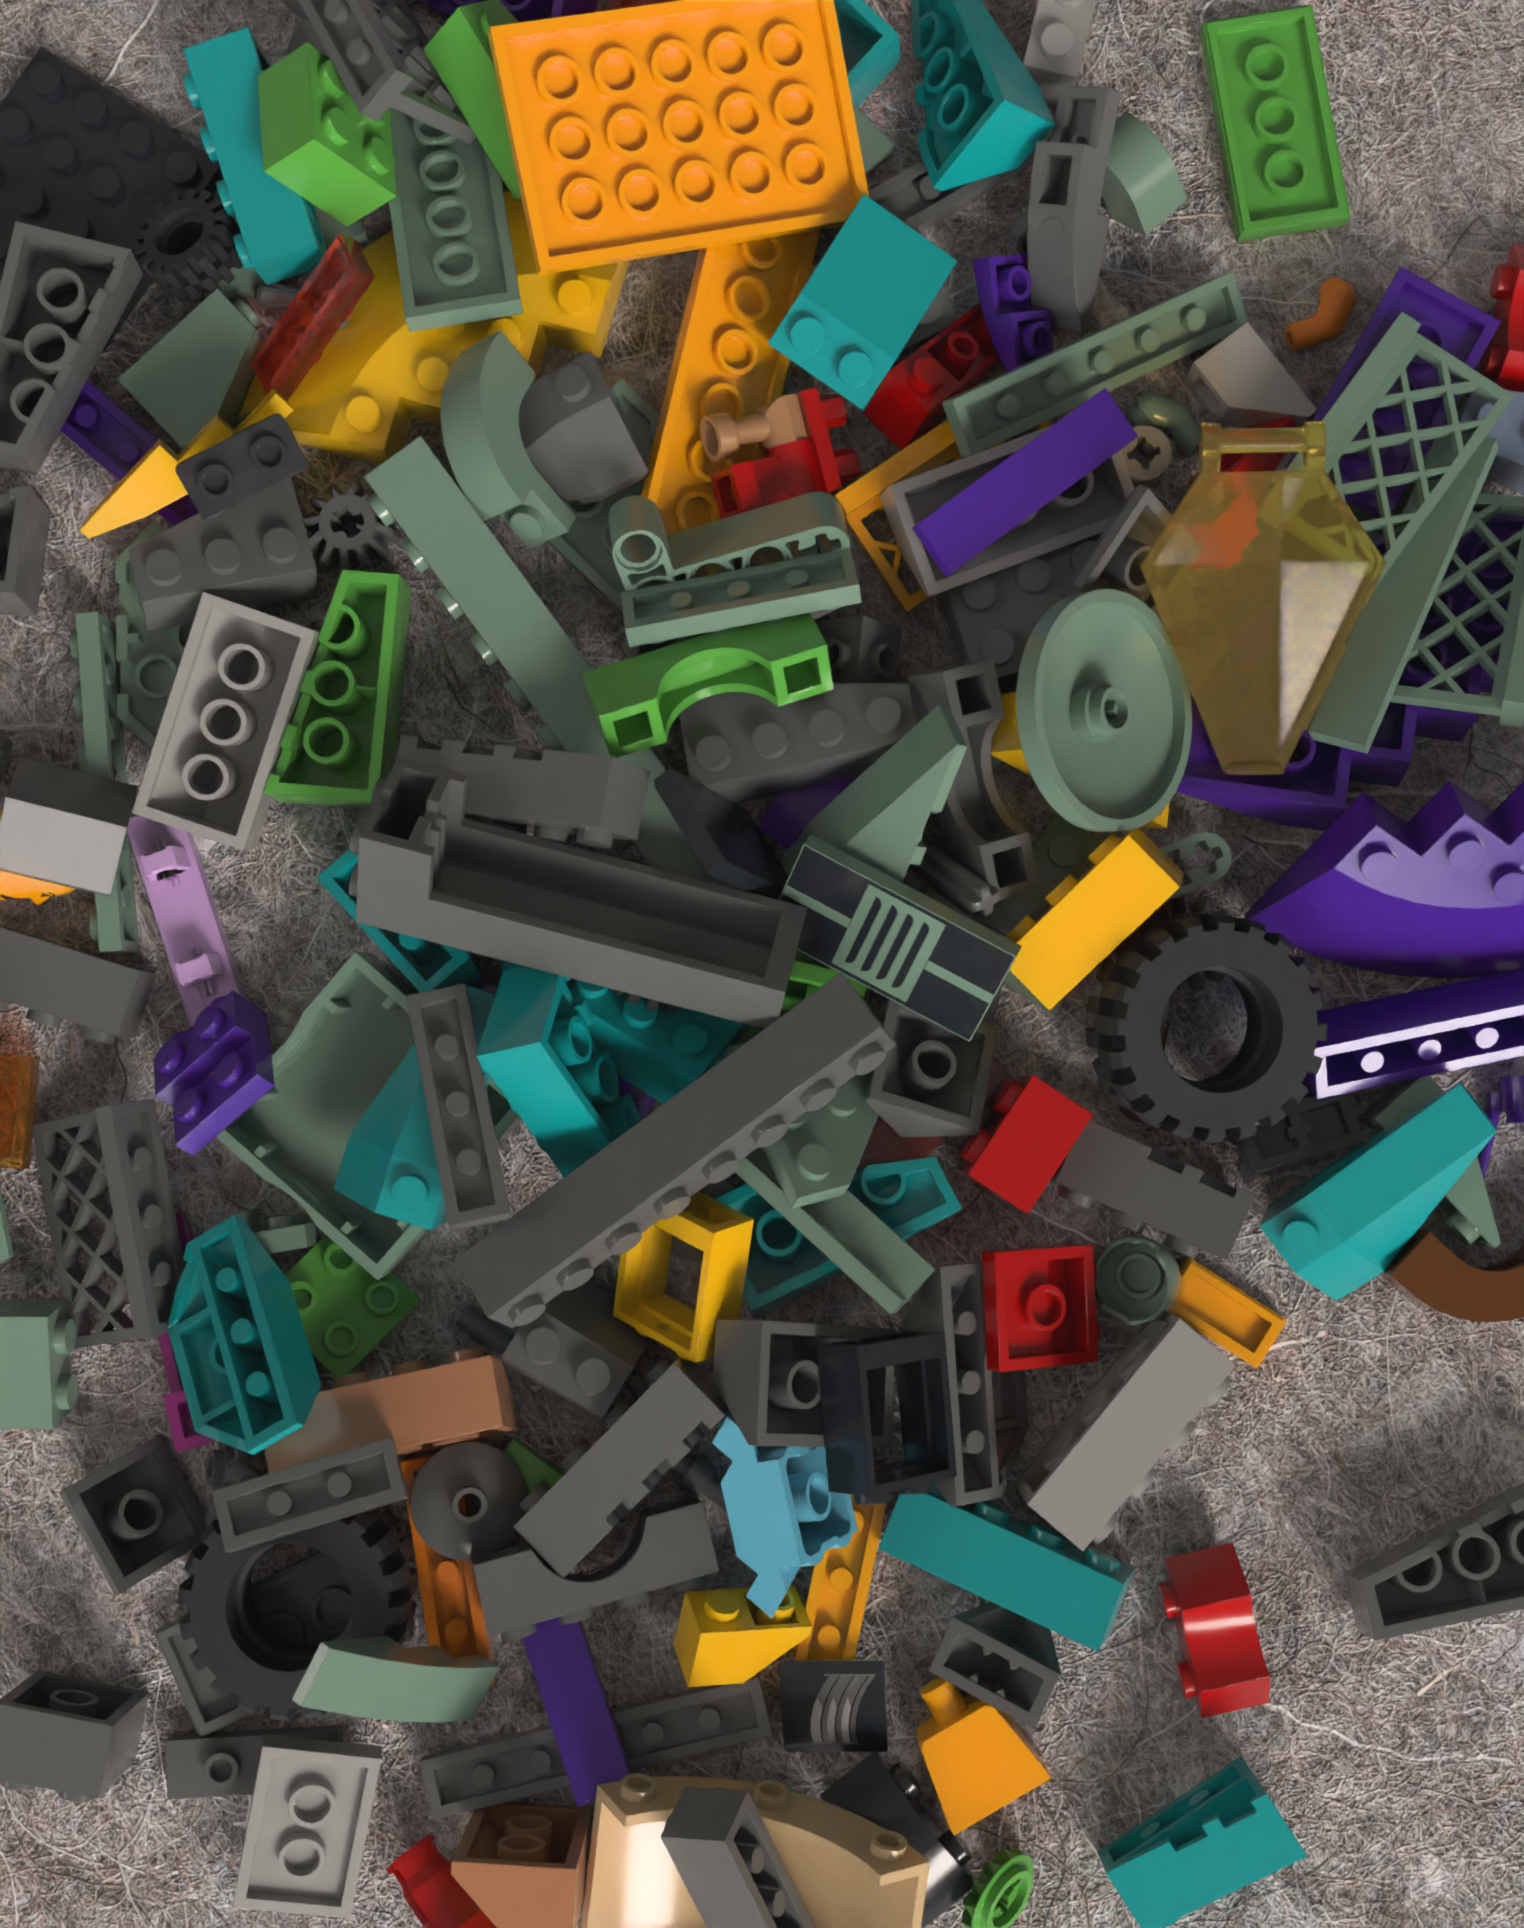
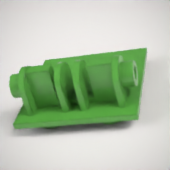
M327 1235L284 1275L290 1282L312 1356L335 1378L352 1374L366 1359L365 1357L421 1301L393 1272L379 1280L375 1279Z

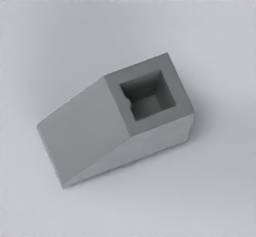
M1248 322L1192 364L1183 381L1218 425L1247 428L1293 416L1298 430L1301 431L1317 412L1316 407L1313 405V396L1307 385L1300 378L1289 375L1278 361L1279 355L1273 342L1265 334H1257Z

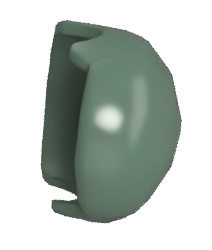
M1128 1235L1109 1243L1096 1259L1097 1281L1095 1283V1290L1101 1302L1102 1310L1126 1322L1127 1326L1136 1327L1161 1319L1177 1302L1182 1281L1179 1265L1171 1252L1162 1244L1145 1236Z

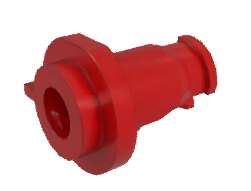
M432 1832L386 1868L388 1874H394L400 1883L405 1899L423 1925L422 1928H497L451 1875V1861L444 1857L433 1843V1840L436 1838Z

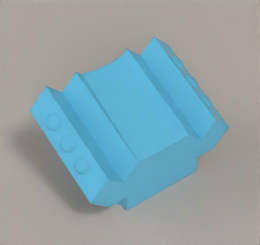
M729 1411L719 1424L718 1433L712 1442L713 1445L733 1461L720 1484L736 1556L758 1574L746 1597L772 1618L800 1567L819 1564L823 1559L825 1551L828 1549L846 1547L850 1543L852 1535L858 1531L850 1494L829 1492L825 1447L748 1445Z

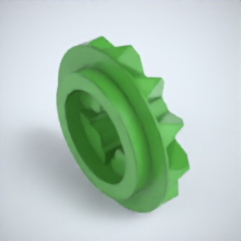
M1015 1847L1009 1851L1002 1849L997 1852L993 1862L984 1863L983 1871L979 1877L972 1880L974 1885L971 1892L964 1897L963 1905L965 1910L962 1913L961 1923L966 1928H1009L1025 1907L1032 1890L1034 1868L1030 1856Z

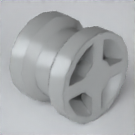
M1139 425L1133 427L1139 437L1122 448L1121 451L1134 489L1138 485H1142L1151 490L1159 483L1167 470L1172 458V448L1168 438L1161 430L1152 426ZM1139 448H1141L1142 451L1146 452L1148 455H1152L1153 457L1147 458L1144 454L1140 453Z

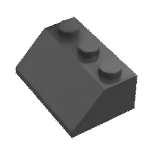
M716 1319L713 1381L748 1445L825 1447L817 1345L896 1333V1329L766 1320ZM895 1365L866 1370L873 1448H892Z

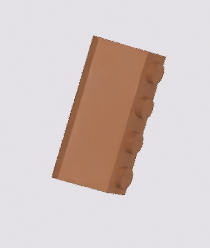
M480 1347L448 1354L449 1364L427 1368L426 1360L396 1364L391 1366L392 1376L370 1381L368 1372L334 1378V1389L318 1392L305 1425L265 1448L268 1474L392 1437L395 1441L398 1456L403 1457L444 1448L458 1442L478 1441L523 1431L502 1360L493 1355L484 1356L483 1348Z

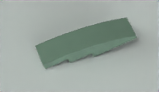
M389 1636L324 1641L320 1643L292 1700L301 1707L362 1718L434 1723L472 1720L500 1666L483 1654L452 1657L437 1645L405 1648Z

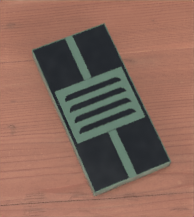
M811 834L803 844L779 898L780 901L808 908L797 950L840 973L842 972L847 977L969 1042L1022 947Z

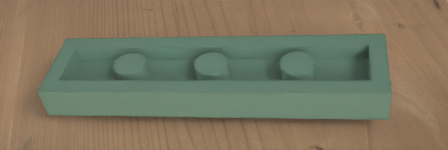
M851 548L620 592L624 627L629 647L649 643L658 644L670 639L706 632L715 633L727 628L763 621L772 622L784 617L821 610H835L841 606L862 603L860 585Z

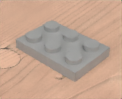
M264 1734L232 1908L341 1918L351 1917L382 1759V1746Z

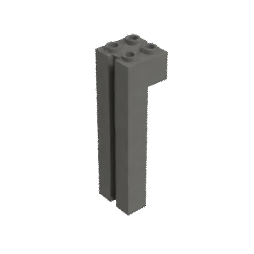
M398 757L388 778H378L371 796V813L368 819L360 817L357 820L350 843V852L358 854V861L353 869L349 884V895L357 897L356 922L763 1029L779 1019L807 907L464 818L468 779L466 774Z

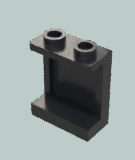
M251 411L228 422V424L235 430ZM274 413L178 463L175 467V472L205 522L310 467L286 420L280 413ZM187 444L174 450V452L178 455Z

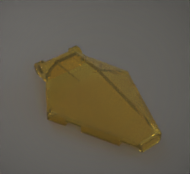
M1305 421L1303 427L1221 429L1220 423H1201L1199 432V473L1139 564L1222 771L1225 774H1284V770L1303 730H1307L1347 647L1345 642L1362 607H1366L1386 565V561L1349 506L1345 504L1325 472V421ZM1302 452L1303 470L1220 472L1221 454Z

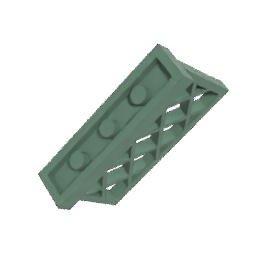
M1404 312L1400 313L1271 489L1257 514L1258 518L1274 529L1281 524L1375 588L1515 397L1417 333L1421 323ZM1415 355L1437 368L1440 386L1410 391L1406 368ZM1451 378H1453L1459 383L1451 384ZM1397 381L1399 393L1387 395ZM1474 392L1494 405L1484 419L1459 423L1454 395ZM1442 397L1448 425L1418 430L1412 402ZM1401 404L1406 432L1376 437L1372 417L1374 411L1377 408ZM1363 428L1365 439L1353 441ZM1474 432L1464 446L1461 434ZM1450 436L1454 456L1452 464L1450 466L1425 470L1420 441ZM1409 443L1414 472L1384 477L1378 448ZM1368 450L1373 479L1342 484L1338 463L1343 454ZM1330 473L1332 486L1320 487ZM1440 479L1433 490L1429 492L1427 481ZM1416 483L1420 500V508L1417 512L1391 516L1386 487ZM1375 490L1380 518L1350 523L1344 495ZM1334 496L1339 525L1318 529L1299 516V514L1310 500ZM1406 525L1398 538L1395 539L1393 527ZM1378 529L1383 530L1387 553L1377 567L1355 553L1352 534ZM1341 536L1343 545L1332 537Z
M1479 493L1461 538L1475 531L1490 548V551L1468 565H1465L1454 552L1449 565L1455 573L1441 582L1431 605L1445 625L1422 640L1417 638L1407 661L1409 663L1419 656L1436 677L1421 687L1397 685L1390 702L1500 716L1499 725L1524 728V525L1521 531L1502 543L1485 525L1486 522L1499 514L1524 516V497ZM1519 547L1516 560L1510 552ZM1499 559L1514 578L1511 583L1491 595L1475 574ZM1465 582L1481 602L1455 617L1439 597ZM1510 598L1506 612L1500 604ZM1490 611L1502 625L1504 631L1502 635L1481 648L1464 627ZM1455 634L1471 655L1445 670L1429 649ZM1500 650L1496 665L1490 656ZM1480 664L1494 681L1491 697L1466 694L1454 679ZM1444 686L1447 691H1442L1438 689Z

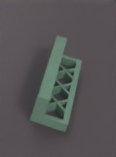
M756 1148L739 1161V1167L735 1173L889 1314L897 1313L936 1270L934 1266L849 1189L842 1196L791 1209L763 1148Z

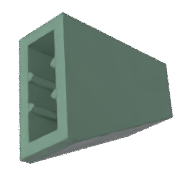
M217 288L118 378V381L173 440L182 447L188 444L216 413L227 423L238 418L249 386L269 349L257 332L263 323L241 298L232 304Z

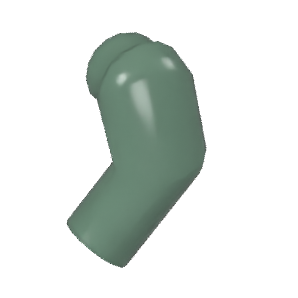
M1148 392L1138 396V403L1133 404L1127 410V420L1132 427L1139 425L1153 427L1155 424L1167 428L1185 456L1196 452L1209 441L1208 436L1188 407L1180 400Z

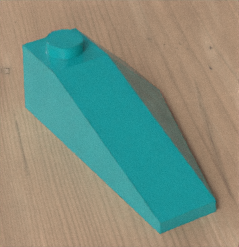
M466 985L479 1045L496 994ZM414 1043L350 1133L333 1189L374 1213L432 1231L447 1222V1213ZM484 1072L486 1088L488 1089L491 1076Z

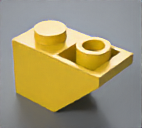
M795 1585L789 1586L787 1593L772 1618L746 1597L750 1588L686 1591L673 1647L687 1687L744 1683L810 1636L812 1624Z

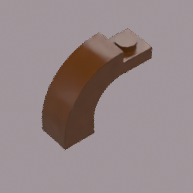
M1418 1229L1387 1269L1380 1274L1389 1284L1412 1301L1431 1310L1456 1318L1476 1322H1500L1524 1317V1243L1514 1254L1499 1263L1473 1267L1459 1259L1431 1232Z

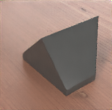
M993 1602L953 1616L928 1670L1033 1729L1037 1727L1061 1674L1051 1630Z

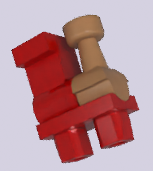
M816 387L784 395L758 408L755 414L733 420L726 412L705 415L702 418L700 424L701 440L707 456L712 461L716 462L732 458L737 454L739 444L761 442L765 457L756 461L750 460L730 465L710 474L721 519L811 492L833 493L843 489L842 484L861 475L862 471L857 452L852 446L833 451L828 432L830 429L846 424L848 415L842 395H819ZM731 485H732L734 497H735V500H736V504L733 502V500H732V498H731V495H730V486H731Z

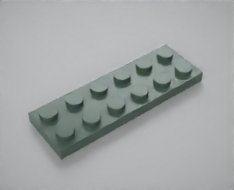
M436 33L427 34V39L430 41ZM389 107L391 111L390 122L397 197L389 201L404 313L409 332L523 314L502 179L478 138L476 137L471 144H468Z

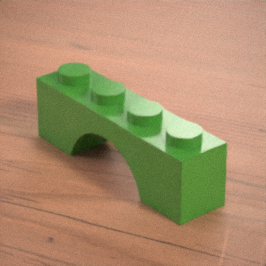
M810 613L784 617L772 622L763 621L727 628L720 632L701 635L582 673L593 716L609 756L616 758L666 743L670 727L676 717L691 704L708 696L727 692H745L764 697L779 707L834 689L827 644Z

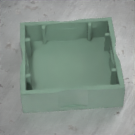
M355 951L301 1014L291 1035L272 1055L275 1086L220 1132L216 1138L266 1182L275 1185L294 1198L322 1232L375 1279L379 1280L392 1273L429 1230L374 1213L333 1188L350 1133L415 1043L406 995L416 994L417 992L374 954ZM490 1078L487 1093L498 1149H500L523 1120L511 1109L507 1098L493 1079Z

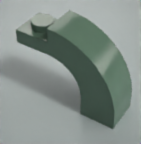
M499 330L463 350L452 365L445 380L441 397V428L452 471L469 503L483 522L500 515L530 549L568 532L576 516L539 474L526 453L519 429V409L524 395L537 374L502 331Z

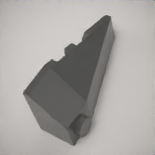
M591 351L540 377L529 387L519 409L521 439L530 461L563 502L579 499L582 504L598 502L649 476L650 471L615 390ZM446 455L439 462L461 490ZM500 515L488 519L484 523L496 521Z

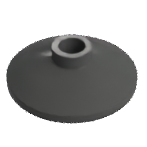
M458 1442L437 1451L420 1468L410 1495L411 1516L418 1534L433 1550L449 1558L471 1560L473 1556L502 1549L516 1535L517 1530L514 1526L525 1515L519 1504L527 1497V1491L519 1468L502 1450L483 1442ZM468 1493L477 1495L481 1500L479 1509L472 1514H465L458 1508L460 1498Z

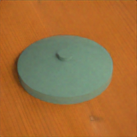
M1116 589L1092 590L1067 596L1055 603L1034 627L1025 646L1018 672L1016 716L1019 738L1027 766L1034 782L1047 802L1059 815L1073 825L1093 832L1128 831L1139 828L1156 818L1165 809L1177 791L1187 765L1192 736V704L1182 658L1171 634L1156 613L1144 602L1126 592Z

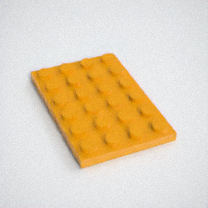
M680 0L491 26L489 28L488 39L537 275L843 226L862 195L865 194L869 197L834 0Z

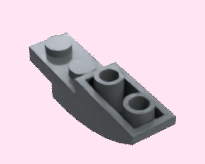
M1060 85L1054 118L1055 125L1052 129L1050 142H1036L1028 206V273L1031 278L1030 296L1033 311L1050 309L1052 330L1088 334L1110 221V217L1099 214L1098 210L1121 92L1110 87Z

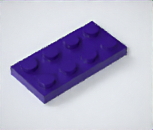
M1400 267L1285 468H1288L1401 312L1421 323L1417 333L1475 369L1501 321L1409 270ZM1415 355L1406 368L1410 391L1440 386L1437 368ZM1451 378V384L1459 383L1453 378ZM1397 381L1387 395L1399 393ZM1460 394L1454 395L1455 402ZM1442 397L1412 402L1418 430L1443 425L1446 414ZM1401 404L1377 408L1372 414L1376 437L1406 432ZM1363 428L1353 441L1365 439ZM1434 439L1420 441L1423 458ZM1409 443L1378 448L1384 477L1414 472ZM1368 450L1343 454L1339 459L1342 484L1373 479ZM1330 473L1320 487L1332 486ZM1408 484L1386 487L1391 514ZM1375 490L1344 495L1345 501L1377 519L1380 518Z

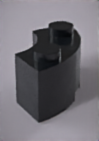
M873 1751L820 1795L825 1802L855 1813L886 1830L901 1834L906 1838L907 1844L930 1861L921 1927L924 1928L972 1889L974 1885L972 1880L975 1877L966 1863L973 1856L958 1834L953 1835L950 1829L945 1832L920 1803L916 1795L921 1789L906 1766L901 1761L893 1766L878 1752Z

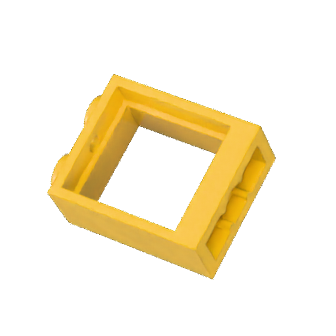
M700 1191L690 1197L689 1205L681 1213L672 1218L657 1221L641 1233L642 1238L636 1246L620 1254L613 1316L634 1327L637 1333L653 1338L674 1350L682 1359L694 1363L706 1361L714 1356L716 1319L740 1320L754 1223L753 1218ZM673 1236L704 1252L696 1310L665 1294Z

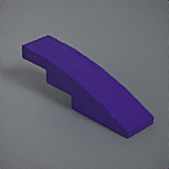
M1104 388L917 523L912 529L945 577H947L1139 436L1107 389Z

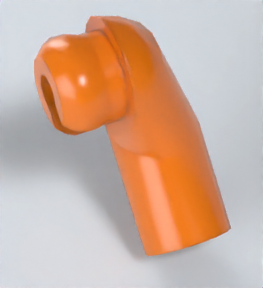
M1335 276L1326 279L1320 285L1319 291L1322 294L1319 295L1320 304L1315 315L1285 326V339L1292 352L1334 339L1342 333L1356 304V293L1351 283Z

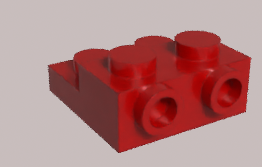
M1059 1243L1020 1246L1019 1249L982 1251L987 1370L1007 1372L1099 1362L1098 1341L1100 1338V1326L1096 1318L1095 1298L1097 1267L1093 1256V1245Z

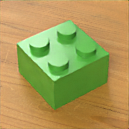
M308 42L258 75L263 171L346 227L397 197L390 108H388L378 122L361 115L331 59Z

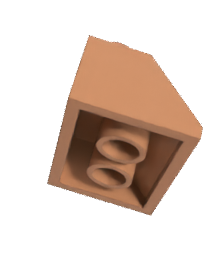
M509 1801L476 1809L473 1811L452 1859L451 1875L497 1928H576L586 1887L593 1806L578 1807L577 1805Z

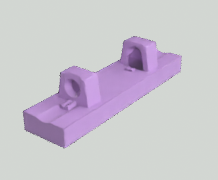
M138 815L130 818L127 833L191 1027L194 1025L199 1014L214 999L227 996L232 990L245 999L246 996L193 834ZM172 869L184 870L182 873L160 880L159 872Z

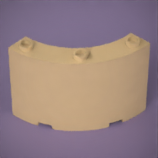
M633 1773L624 1776L621 1781L597 1785L581 1928H707L660 1837L666 1820L672 1814L685 1787L725 1788L749 1792L815 1928H921L930 1861L907 1844L906 1838L901 1834L886 1830L855 1813L811 1796L789 1791L787 1786L773 1780L753 1783L715 1777H650L645 1774Z

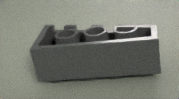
M15 221L0 283V467L33 475L38 474L143 276V272L131 249Z

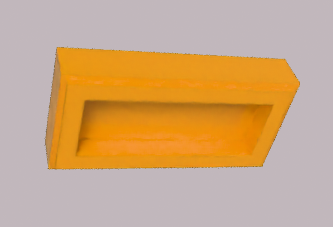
M1186 1256L1179 1267L1182 1281L1177 1302L1168 1312L1179 1317L1187 1325L1251 1366L1258 1368L1287 1322V1319Z

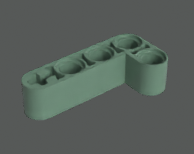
M820 491L800 495L669 535L659 509L653 501L646 497L638 495L626 496L616 501L608 514L613 560L626 591L850 548V540L839 501L830 493Z

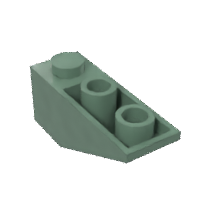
M1430 1076L1398 1082L1360 1117L1370 1129L1366 1134V1138L1370 1140L1444 1091ZM1476 1157L1440 1201L1439 1205L1449 1215L1444 1220L1445 1224L1463 1243L1468 1246L1475 1243L1476 1245L1495 1249L1501 1244L1478 1157Z

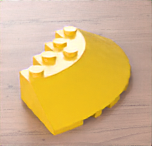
M509 190L504 191L523 314L409 332L404 313L393 230L359 250L342 264L358 269L357 281L362 282L360 298L354 297L351 317L347 325L339 330L326 328L320 322L319 307L295 312L266 353L249 386L238 417L253 410L274 388L294 409L285 420L298 444L379 466L403 449L412 419L441 426V397L445 380L452 365L463 350L499 330L502 331L537 374L532 384L538 380L548 344L585 354L591 351L593 356L601 358L629 261L537 275L522 199L515 201ZM315 289L312 294L315 297H320L321 290ZM331 294V300L337 301L342 305L343 296ZM341 307L336 310L329 309L331 319L335 320L339 317Z

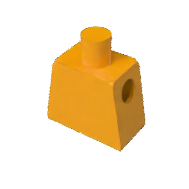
M940 1677L931 1680L920 1690V1695L933 1717L916 1728L918 1743L953 1835L958 1834L1051 1779L1041 1754L1008 1714L973 1695L963 1699L955 1685Z

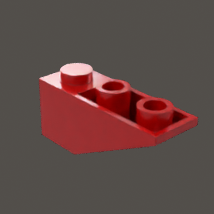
M977 304L888 371L863 413L900 450H903L927 434L946 417L942 401L979 385L1002 362L989 334L981 304Z

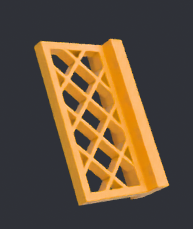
M948 419L834 496L841 505L847 526L904 613L927 599L922 588L911 596L908 594L897 577L902 555L897 543L894 545L873 540L861 520L878 509L885 510L880 495L889 485L941 467L950 460L955 462L961 459V454ZM1047 420L1034 427L1039 431L1052 426V424ZM1002 441V442H1000V443H998V444H996V445H994V446H991V447H989V448H987V449H990V448H993V447H995V446L1001 445V444L1004 443V441ZM881 551L893 553L891 566Z

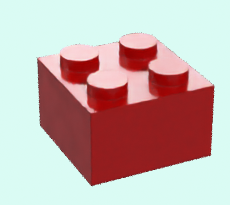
M1035 1075L1020 1076L1018 1080L1013 1078L1010 1081L1007 1079L989 1105V1108L994 1110L996 1114L986 1129L981 1127L978 1134L967 1137L957 1154L965 1160L959 1171L1013 1207L1027 1214L1093 1116L1091 1112Z

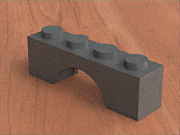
M986 659L957 663L908 676L918 723L937 705L949 706L968 746L943 809L938 813L946 854L998 888L1000 894L999 901L1040 889L1029 831L1020 826L1006 810L998 794L992 773V738L996 727L1005 717L994 660Z
M694 1495L639 1510L636 1531L627 1549L616 1561L594 1572L568 1573L562 1578L549 1564L537 1555L528 1541L471 1557L489 1637L501 1634L502 1641H511L529 1636L537 1631L536 1623L557 1617L562 1625L583 1621L594 1615L593 1607L615 1601L617 1608H627L642 1604L651 1599L649 1591L672 1585L673 1592L692 1590L707 1583L705 1575L719 1572L704 1505Z

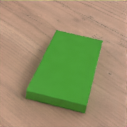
M1312 5L1203 22L1199 33L1237 243L1346 225L1351 216Z

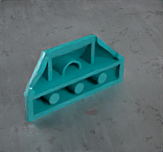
M233 1215L187 1243L183 1258L187 1264L177 1284L167 1329L195 1432L254 1455L305 1425L320 1389L321 1382L290 1282L241 1217Z

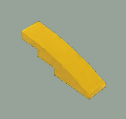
M273 388L235 430L216 413L178 455L159 439L82 521L80 531L88 538L95 537L144 518L187 495L185 487L175 472V467L178 463L274 413H280L285 419L294 410L293 407Z

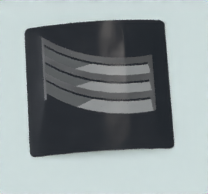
M791 1660L780 1662L781 1711L785 1751L886 1752L888 1750L885 1663L882 1660Z

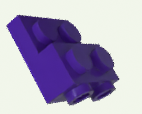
M233 990L227 996L214 999L199 1014L194 1025L187 1031H180L174 1034L160 1048L154 1059L155 1096L173 1107L175 1145L190 1155L194 1156L275 1086L267 1013Z

